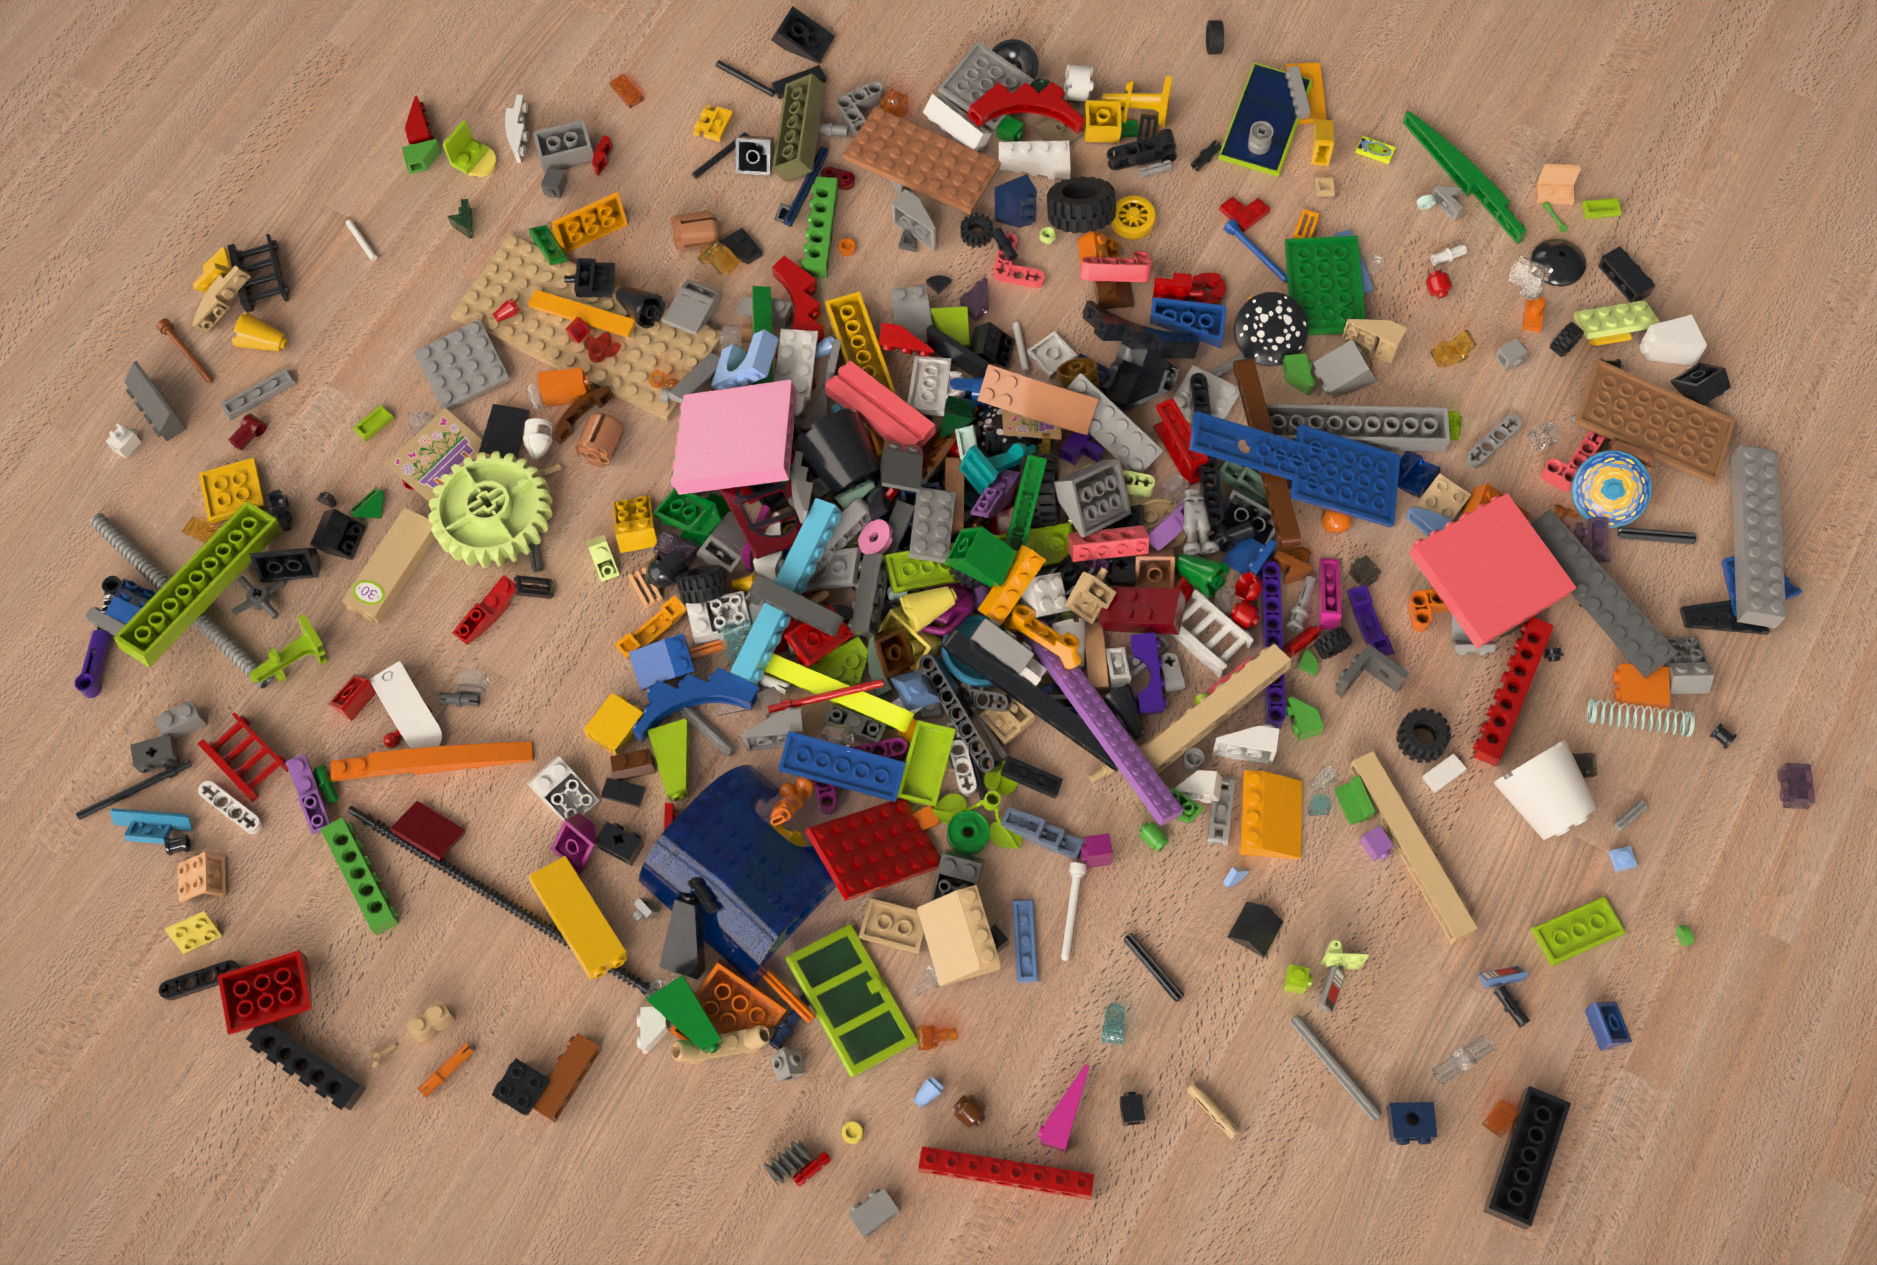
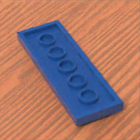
M789 731L778 771L896 802L906 763Z

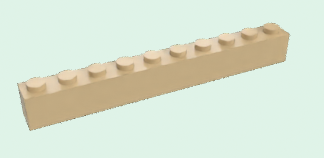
M1275 644L1264 648L1256 659L1249 660L1241 671L1234 672L1226 683H1220L1211 695H1205L1196 707H1190L1181 719L1174 720L1166 731L1159 732L1154 737V740L1149 744H1144L1140 751L1157 774H1159L1289 670L1291 659Z
M1372 751L1353 760L1349 766L1350 771L1354 777L1360 776L1378 819L1451 944L1474 934L1478 929L1476 919L1468 913L1464 899L1459 897L1455 891L1456 886L1452 879H1448L1445 874L1443 863L1435 857L1433 846L1425 840L1423 829L1415 823L1414 815L1411 809L1405 806L1401 792L1399 790L1396 791L1391 775L1386 773L1383 768L1381 758Z

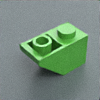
M437 139L402 147L405 164L410 174L428 170L441 153Z
M1307 353L1285 355L1282 364L1285 381L1306 395H1311L1312 388L1315 387V378L1311 376L1312 364L1311 360L1307 358Z
M1288 697L1286 715L1291 718V729L1294 735L1297 734L1298 740L1321 735L1324 725L1318 709L1294 697Z

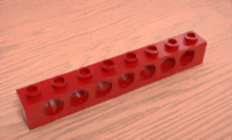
M1531 617L1528 623L1524 621L1520 633H1523L1521 639L1517 638L1513 647L1516 650L1515 655L1511 654L1507 665L1510 666L1508 672L1504 671L1500 682L1503 683L1501 689L1497 688L1493 696L1496 702L1494 705H1490L1486 714L1489 716L1487 722L1484 721L1479 732L1483 733L1481 739L1477 738L1472 748L1476 750L1474 758L1495 767L1501 760L1554 625L1535 617ZM1528 638L1534 639L1536 643L1529 641ZM1522 654L1527 655L1529 659L1523 658ZM1515 671L1521 672L1523 676L1517 675ZM1508 688H1513L1516 691V693L1509 691ZM1501 704L1507 705L1509 709H1504ZM1494 721H1499L1502 726H1497ZM1487 738L1494 739L1496 743H1490Z
M923 1146L918 1167L921 1173L1087 1200L1091 1199L1094 1174Z

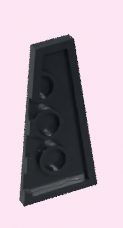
M1731 600L1680 608L1685 628L1767 635L1770 632L1769 628L1765 626L1737 622V617L1733 614Z

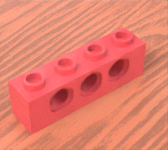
M1144 526L1098 530L1086 537H1081L1078 532L1068 533L1067 550L1073 562L1143 555L1149 552V536Z

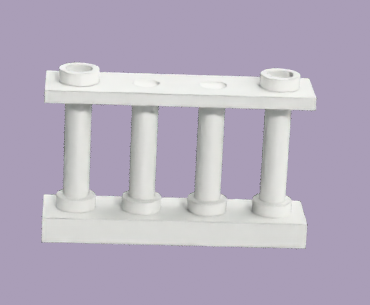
M1195 590L1191 599L1193 603L1183 613L1180 634L1171 636L1221 678L1226 673V661L1243 645L1250 650L1254 639L1248 631H1243L1215 607L1207 596ZM1200 607L1208 615L1192 631H1187L1182 624ZM1215 620L1222 628L1206 644H1202L1197 640V636ZM1228 633L1237 639L1221 656H1216L1212 653L1211 649Z

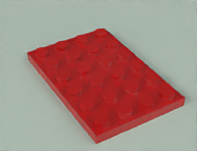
M899 798L896 799V802H886L809 827L805 831L845 901L939 868L941 857L925 830H922L919 821L914 817V812L907 800Z

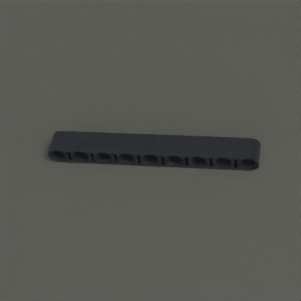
M1195 373L1191 376L1189 383L1192 422L1193 415L1197 411L1211 415L1207 378L1202 373ZM1207 455L1208 462L1198 466L1201 496L1204 497L1210 531H1215L1222 526L1224 511L1217 458ZM1207 466V467H1211L1212 469L1208 470V469H1205L1204 467ZM1210 483V484H1213L1214 486H1213V487H1209V486H1207L1206 484ZM1208 501H1215L1216 504H1211ZM1210 518H1217L1218 521H1212Z

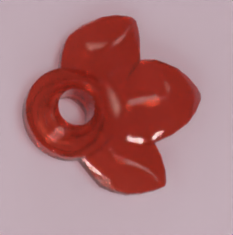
M605 332L597 338L588 335L584 341V346L588 350V357L594 363L602 362L606 357L616 355L621 348L620 343H612L609 332Z

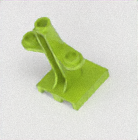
M305 613L297 617L302 635L279 652H276L274 647L271 648L270 652L267 653L269 659L248 673L253 684L256 682L259 684L273 674L278 682H284L287 679L283 668L305 655H314L320 665L327 662L324 656L323 644Z

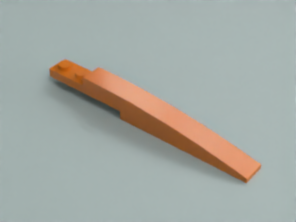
M533 742L463 744L368 753V756L331 760V780L336 782L412 772L414 775L531 762L533 761Z

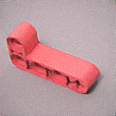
M1144 251L1133 252L1132 258L1084 257L1082 259L1080 277L1088 281L1148 282L1150 281L1152 260L1149 254Z
M1589 430L1568 465L1557 459H1549L1541 472L1542 479L1562 491L1570 492L1572 479L1578 469L1576 465L1580 466L1587 458L1596 454L1606 437Z

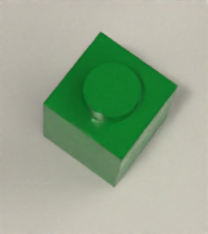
M1009 115L1004 117L996 129V137L1005 142H1020L1025 134L1024 124Z

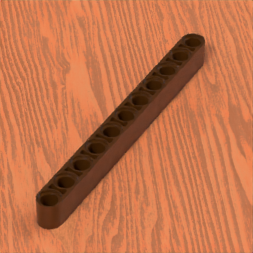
M1247 358L1233 361V370L1248 427L1274 434L1254 359ZM1260 471L1280 548L1300 545L1301 535L1286 478Z

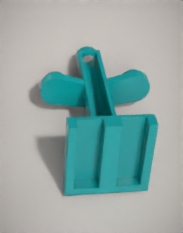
M1016 443L1006 453L986 458L978 447L973 445L969 447L958 469L978 493L982 495L986 487L991 488L999 472L1004 470L1016 471L1015 466L1021 464V459L1028 454H1038V449L1033 444L1026 447L1023 443Z

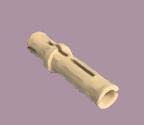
M1197 1082L1193 1083L1186 1090L1212 1118L1214 1125L1219 1126L1230 1140L1241 1131L1228 1117L1229 1114L1226 1111L1223 1112Z

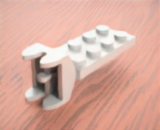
M781 329L774 382L792 380L797 391L794 421L795 424L800 425L807 415V401L811 400L818 331Z

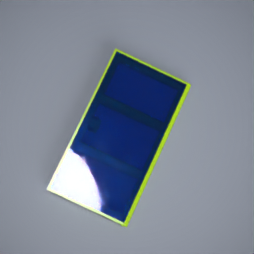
M1253 63L1219 153V160L1276 177L1280 175L1299 123L1298 117L1295 115V106L1292 103L1293 97L1290 96V88H1288V79L1285 77V71ZM1302 77L1304 89L1306 92V96L1308 98V95L1313 84V80L1306 77ZM1266 121L1270 123L1274 130L1270 149L1264 154H1254L1248 148L1251 126L1255 122Z

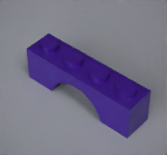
M1155 633L1131 635L1132 658L1142 661L1150 674L1147 688L1136 696L1140 715L1161 714L1164 712V708H1167L1166 696H1162V688L1165 685L1164 677H1160L1159 669H1162V659L1157 654V650L1160 649L1159 638H1156Z

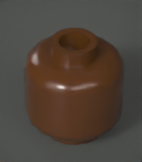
M963 1095L953 1107L955 1109L954 1116L966 1127H971L974 1124L979 1126L985 1119L983 1115L985 1106L973 1095H968L967 1097Z

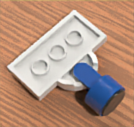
M915 356L907 404L923 415L944 416L948 395L974 400L976 405L987 406L986 403L977 401L984 377L968 379L963 378L962 373L951 372L950 358Z

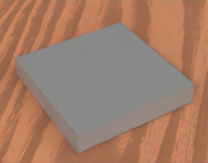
M835 339L832 344L823 388H825L827 380L833 377L841 344L839 339Z

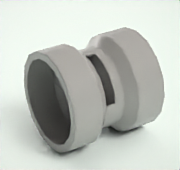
M1190 748L1186 751L1183 759V766L1186 771L1195 773L1197 770H1201L1205 758L1201 749Z

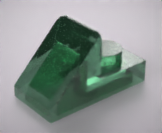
M461 199V207H458L459 214L449 215L448 219L453 228L471 239L473 238L472 208L468 199Z

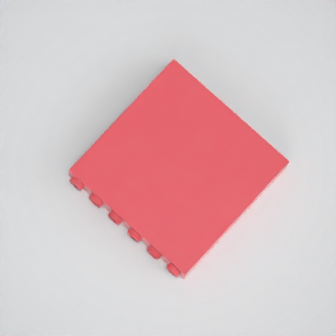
M1508 493L1503 496L1497 495L1493 497L1487 505L1482 503L1471 514L1466 512L1459 517L1457 522L1450 521L1443 527V530L1439 531L1437 529L1428 535L1429 538L1425 540L1420 538L1412 544L1413 548L1409 552L1476 649L1569 596L1576 589L1574 583Z

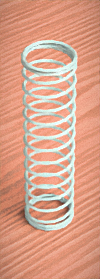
M1593 698L1590 699L1587 707V722L1589 724L1596 723L1597 706L1602 701L1601 725L1604 724L1605 707L1609 702L1611 705L1608 719L1609 726L1612 725L1613 708L1617 703L1619 707L1616 719L1617 727L1620 726L1621 708L1623 705H1626L1627 712L1624 728L1628 727L1629 709L1631 706H1634L1633 730L1637 724V710L1639 707H1642L1641 731L1644 729L1645 711L1647 708H1650L1651 711L1648 721L1649 732L1652 730L1653 712L1655 709H1658L1659 712L1656 722L1657 733L1660 731L1661 713L1663 710H1666L1667 713L1664 723L1665 734L1669 729V714L1671 711H1674L1675 714L1672 724L1673 735H1675L1677 730V715L1679 712L1683 715L1680 724V736L1685 734L1686 737H1690L1694 731L1695 715L1690 711L1684 714L1682 710L1676 713L1674 709L1668 712L1666 708L1660 711L1658 707L1652 710L1650 706H1647L1645 709L1642 705L1636 708L1634 704L1628 707L1626 703L1620 706L1617 701L1612 705L1609 700L1604 704L1602 699L1597 702ZM1691 716V725L1688 733V722Z

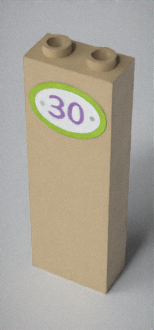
M407 508L402 510L342 601L348 612L354 615L358 613L370 623L373 621L381 623L436 538L432 533L434 523H430L428 518Z

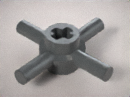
M240 576L237 579L248 593L246 601L231 609L235 616L252 607L256 610L264 609L273 619L279 617L280 614L269 602L271 599L270 595L285 586L283 581H277L265 588L262 585L252 586L244 576Z

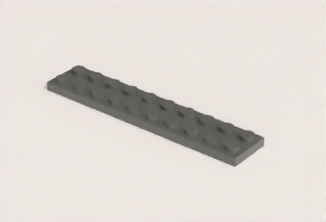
M1551 509L1531 524L1576 586V589L1571 594L1645 679L1678 655L1677 651Z

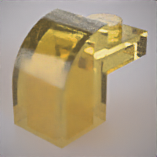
M713 241L709 246L704 247L697 258L701 264H711L721 275H730L740 263L726 246L717 241Z
M1463 330L1452 341H1441L1430 351V354L1437 367H1450L1466 360L1469 357L1468 353L1477 344L1469 330Z

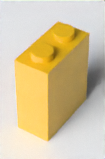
M611 693L583 731L588 738L614 755H619L634 737V725L638 720H641L644 710L636 704L634 706L629 704L624 696L620 694L617 696Z

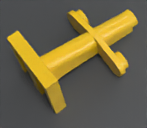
M1165 77L1162 93H1133L1134 81L1126 84V93H1103L1102 101H1121V107L1125 108L1121 110V121L1123 123L1127 121L1129 108L1152 109L1159 113L1158 126L1165 127L1171 99L1173 77Z

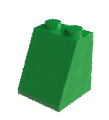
M983 527L961 529L944 563L989 587L1001 586L1006 580V574L1014 564L1017 552Z

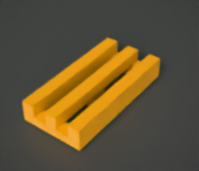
M1303 209L1292 239L1307 238L1305 235L1311 218L1314 216L1315 219L1308 238H1312L1320 213ZM1305 214H1307L1308 218L1305 223L1302 235L1300 236L1298 235V233L1302 225Z

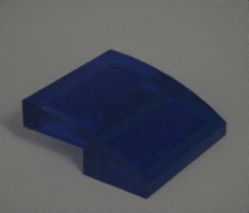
M1406 451L1400 458L1398 488L1420 498L1438 474L1441 473L1440 467L1425 462L1421 455Z

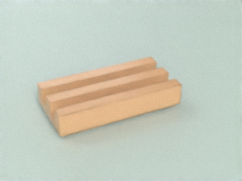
M644 567L642 571H636L634 575L630 574L628 577L646 609L663 599L658 589L652 584L650 586L657 598L654 599L642 578L646 574V568ZM635 579H639L643 589L645 590L648 598L650 599L649 602H646Z

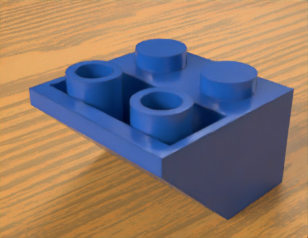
M123 578L105 614L127 624L156 593L153 590L137 585L134 581Z

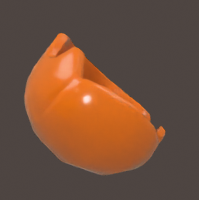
M1328 509L1321 517V524L1328 533L1337 532L1341 534L1350 529L1353 523L1352 516Z

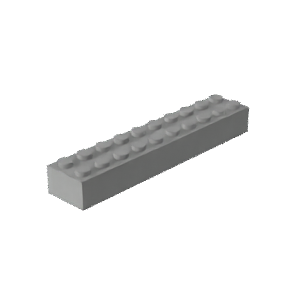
M1266 404L1274 435L1294 441L1297 439L1298 426L1305 425L1387 451L1445 452L1450 443L1448 408Z
M1739 445L1730 457L1737 622L1776 628L1786 618L1778 451Z

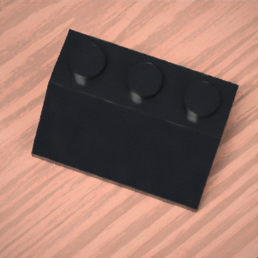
M1241 485L1234 488L1223 508L1224 518L1222 525L1231 528L1249 521L1255 533L1253 539L1267 545L1270 539L1274 540L1276 537L1268 501Z
M316 548L250 553V558L261 583L319 577L321 560Z

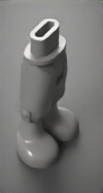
M1188 489L1185 491L1186 498L1184 499L1183 528L1184 532L1188 535L1187 544L1183 547L1184 554L1196 555L1200 552V555L1215 553L1219 550V545L1208 538L1210 523L1204 497L1201 496L1200 489ZM1196 531L1199 535V543L1196 540Z

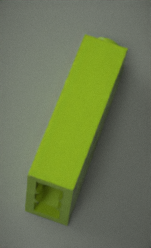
M686 718L648 730L669 801H679L684 796L689 795L690 729Z

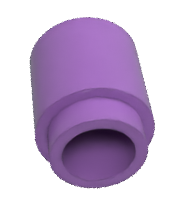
M987 585L972 588L971 593L975 599L973 613L983 614L978 611V608L991 591Z

